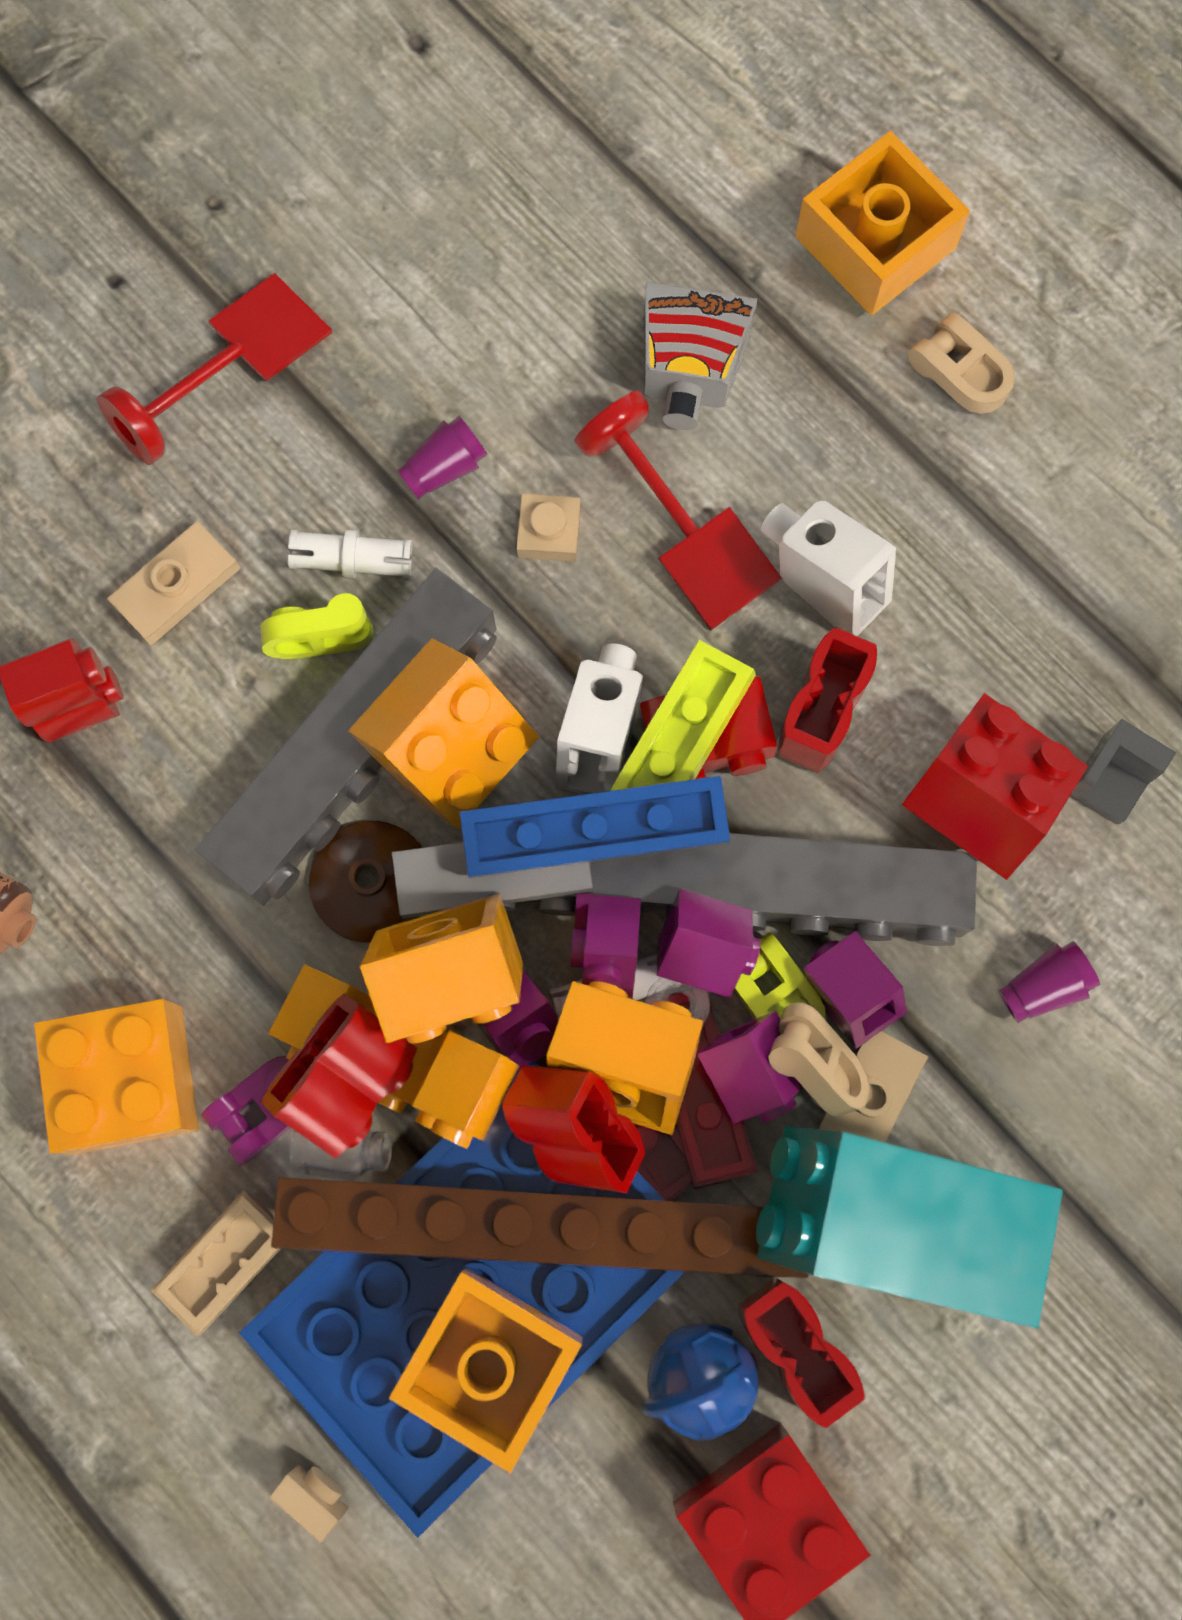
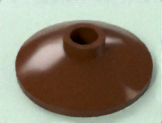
M382 821L358 822L337 831L333 839L322 850L317 852L309 875L310 897L320 919L332 931L346 939L360 943H371L377 930L419 918L402 919L400 917L392 852L422 848L420 843L404 829ZM367 867L377 869L379 879L374 886L370 888L358 886L357 876L362 869Z

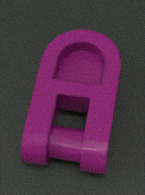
M277 1056L263 1064L234 1089L211 1103L201 1113V1117L211 1130L220 1129L230 1142L231 1146L228 1152L239 1166L255 1158L291 1128L276 1118L261 1103L272 1081L289 1061L286 1056ZM255 1101L267 1116V1119L252 1129L240 1113Z

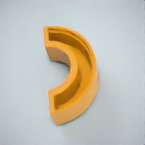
M304 964L268 1034L291 1045L286 1055V1058L290 1060L303 1048L307 1037L321 1016L343 993L377 1017L370 995ZM451 1031L448 1033L444 1032L428 1041L412 1043L418 1049L412 1060L413 1070L410 1077L398 1091L391 1094L388 1093L378 1103L402 1114L407 1103L420 1110L415 1122L466 1149L473 1137L484 1141L520 1066L507 1057Z

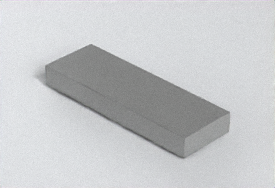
M464 842L392 852L399 913L402 919L425 916L499 892L503 904L593 892L589 862L469 878Z

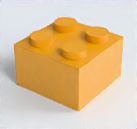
M890 130L803 198L795 238L869 315L873 316L957 248L970 210Z
M433 638L430 639L348 730L420 805L456 829L461 827L460 812L476 810L540 737L470 657Z
M500 892L377 930L360 964L387 1043L405 1037L408 1043H420L444 1033L447 1029V1024L470 1017L473 1023L477 1024L503 1017L511 1011V1005L519 1003L524 966Z
M572 981L547 1054V1068L585 1071L597 1074L610 1088L616 1102L618 1114L628 1117L634 1124L672 1135L694 1065L703 1021L692 1018L691 1013L686 1008L675 1003L656 1001L653 1005L627 998V994L622 989L609 983L594 981L587 986Z
M158 999L34 1023L49 1154L77 1155L199 1131L182 1006L166 999Z
M466 1268L457 1278L389 1399L508 1473H511L579 1351L583 1337L473 1270Z

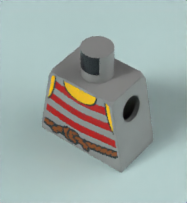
M653 282L646 283L644 306V394L651 398L666 400L663 413V422L666 425L680 430L694 429L698 424L701 405L721 408L726 405L751 337L757 298Z

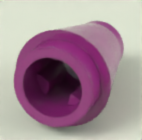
M458 416L449 424L443 420L397 472L415 496L420 499L426 493H431L479 469L477 462L488 454L468 425Z
M1072 941L1063 947L1055 943L1012 979L1008 985L999 989L998 992L1012 1017L1017 1023H1020L1027 1018L1031 1019L1090 999L1088 992L1100 986V981L1084 952Z

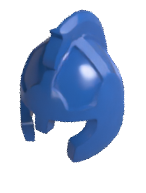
M709 1323L681 1326L666 1337L664 1343L657 1349L650 1361L647 1374L649 1397L644 1401L642 1411L647 1416L660 1418L666 1426L690 1439L701 1441L716 1439L736 1429L748 1417L758 1395V1364L753 1353H749L733 1337V1330L729 1327Z

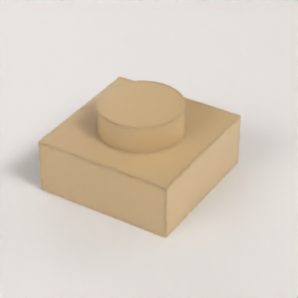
M522 493L517 540L518 558L577 562L581 498Z
M300 1464L286 1475L269 1497L320 1543L323 1542L349 1508L339 1499L343 1494L342 1489L327 1473L314 1466L307 1471Z

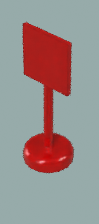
M276 273L208 320L209 325L229 346L145 407L131 393L120 387H112L97 396L98 405L110 427L140 461L147 465H152L165 453V440L153 419L239 356L267 382L332 334V329Z
M640 390L633 391L597 414L581 429L574 442L580 451L588 457L599 456L614 446L619 445L687 538L660 556L658 560L711 631L779 582L782 577L730 507L701 528L696 526L630 436L645 421L649 414V404Z

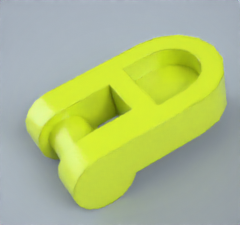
M350 593L336 595L330 600L327 607L311 610H305L300 607L279 608L273 611L271 617L264 620L260 625L262 652L276 659H301L359 650L370 644L374 636L373 626L366 615L361 601Z
M771 932L759 938L760 951L755 968L749 976L741 974L733 991L753 1019L775 1010L781 1019L785 1007L798 1002L812 1006L826 1020L825 1007L820 996L778 939ZM771 970L782 984L764 996L754 981Z

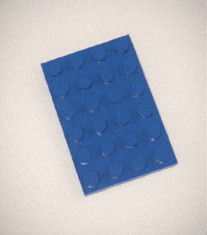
M535 1061L527 1064L528 1066L539 1067ZM520 1070L517 1071L509 1089L511 1088ZM502 1104L484 1141L473 1137L466 1149L442 1138L395 1183L400 1185L665 1201L638 1171L627 1193L552 1181L541 1170L534 1154L533 1144L520 1140L509 1127ZM324 1251L251 1320L239 1334L412 1533L419 1538L493 1464L389 1399L460 1273L466 1268L473 1270L583 1337L582 1345L546 1408L547 1410L684 1272Z

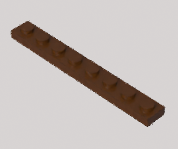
M278 1177L271 1247L274 1249L794 1279L809 1278L807 1273L757 1259L760 1245L756 1239V1226L759 1215L764 1207Z

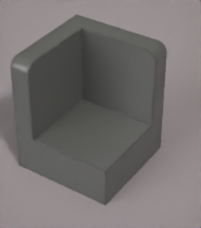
M1121 719L1101 738L1086 762L1088 768L1071 796L1114 824H1121L1127 819L1147 785L1165 772L1176 752Z

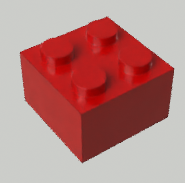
M984 693L901 805L1007 880L1047 835L1088 768V765L1075 757L1067 747L1052 741L1025 722L1013 709L998 703Z
M781 1422L673 1501L676 1518L743 1620H787L871 1556Z

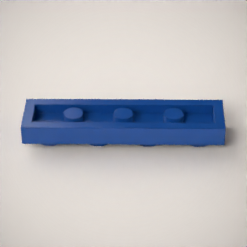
M721 776L460 812L469 878L730 842Z

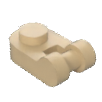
M948 314L936 325V334L929 340L922 338L908 350V361L915 371L926 378L931 377L959 405L970 412L983 414L995 411L1004 404L1013 389L1015 374L1011 363L959 314ZM950 351L960 352L964 357L956 364L947 354Z
M798 1002L786 1006L779 1023L781 1035L775 1038L769 1054V1063L772 1068L785 1076L795 1077L809 1093L813 1102L832 1116L839 1117L865 1107L869 1098V1085L864 1068L856 1055L812 1006Z

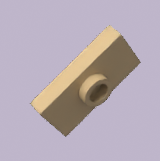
M197 520L112 593L107 600L152 646L241 568L237 561Z
M881 1031L858 1047L855 1052L856 1057L864 1068L869 1085V1098L865 1107L839 1117L832 1116L825 1111L816 1129L842 1131L886 1142L928 1056Z
M248 1190L242 1191L150 1291L196 1337L202 1335L279 1252L280 1249L271 1247L274 1215Z

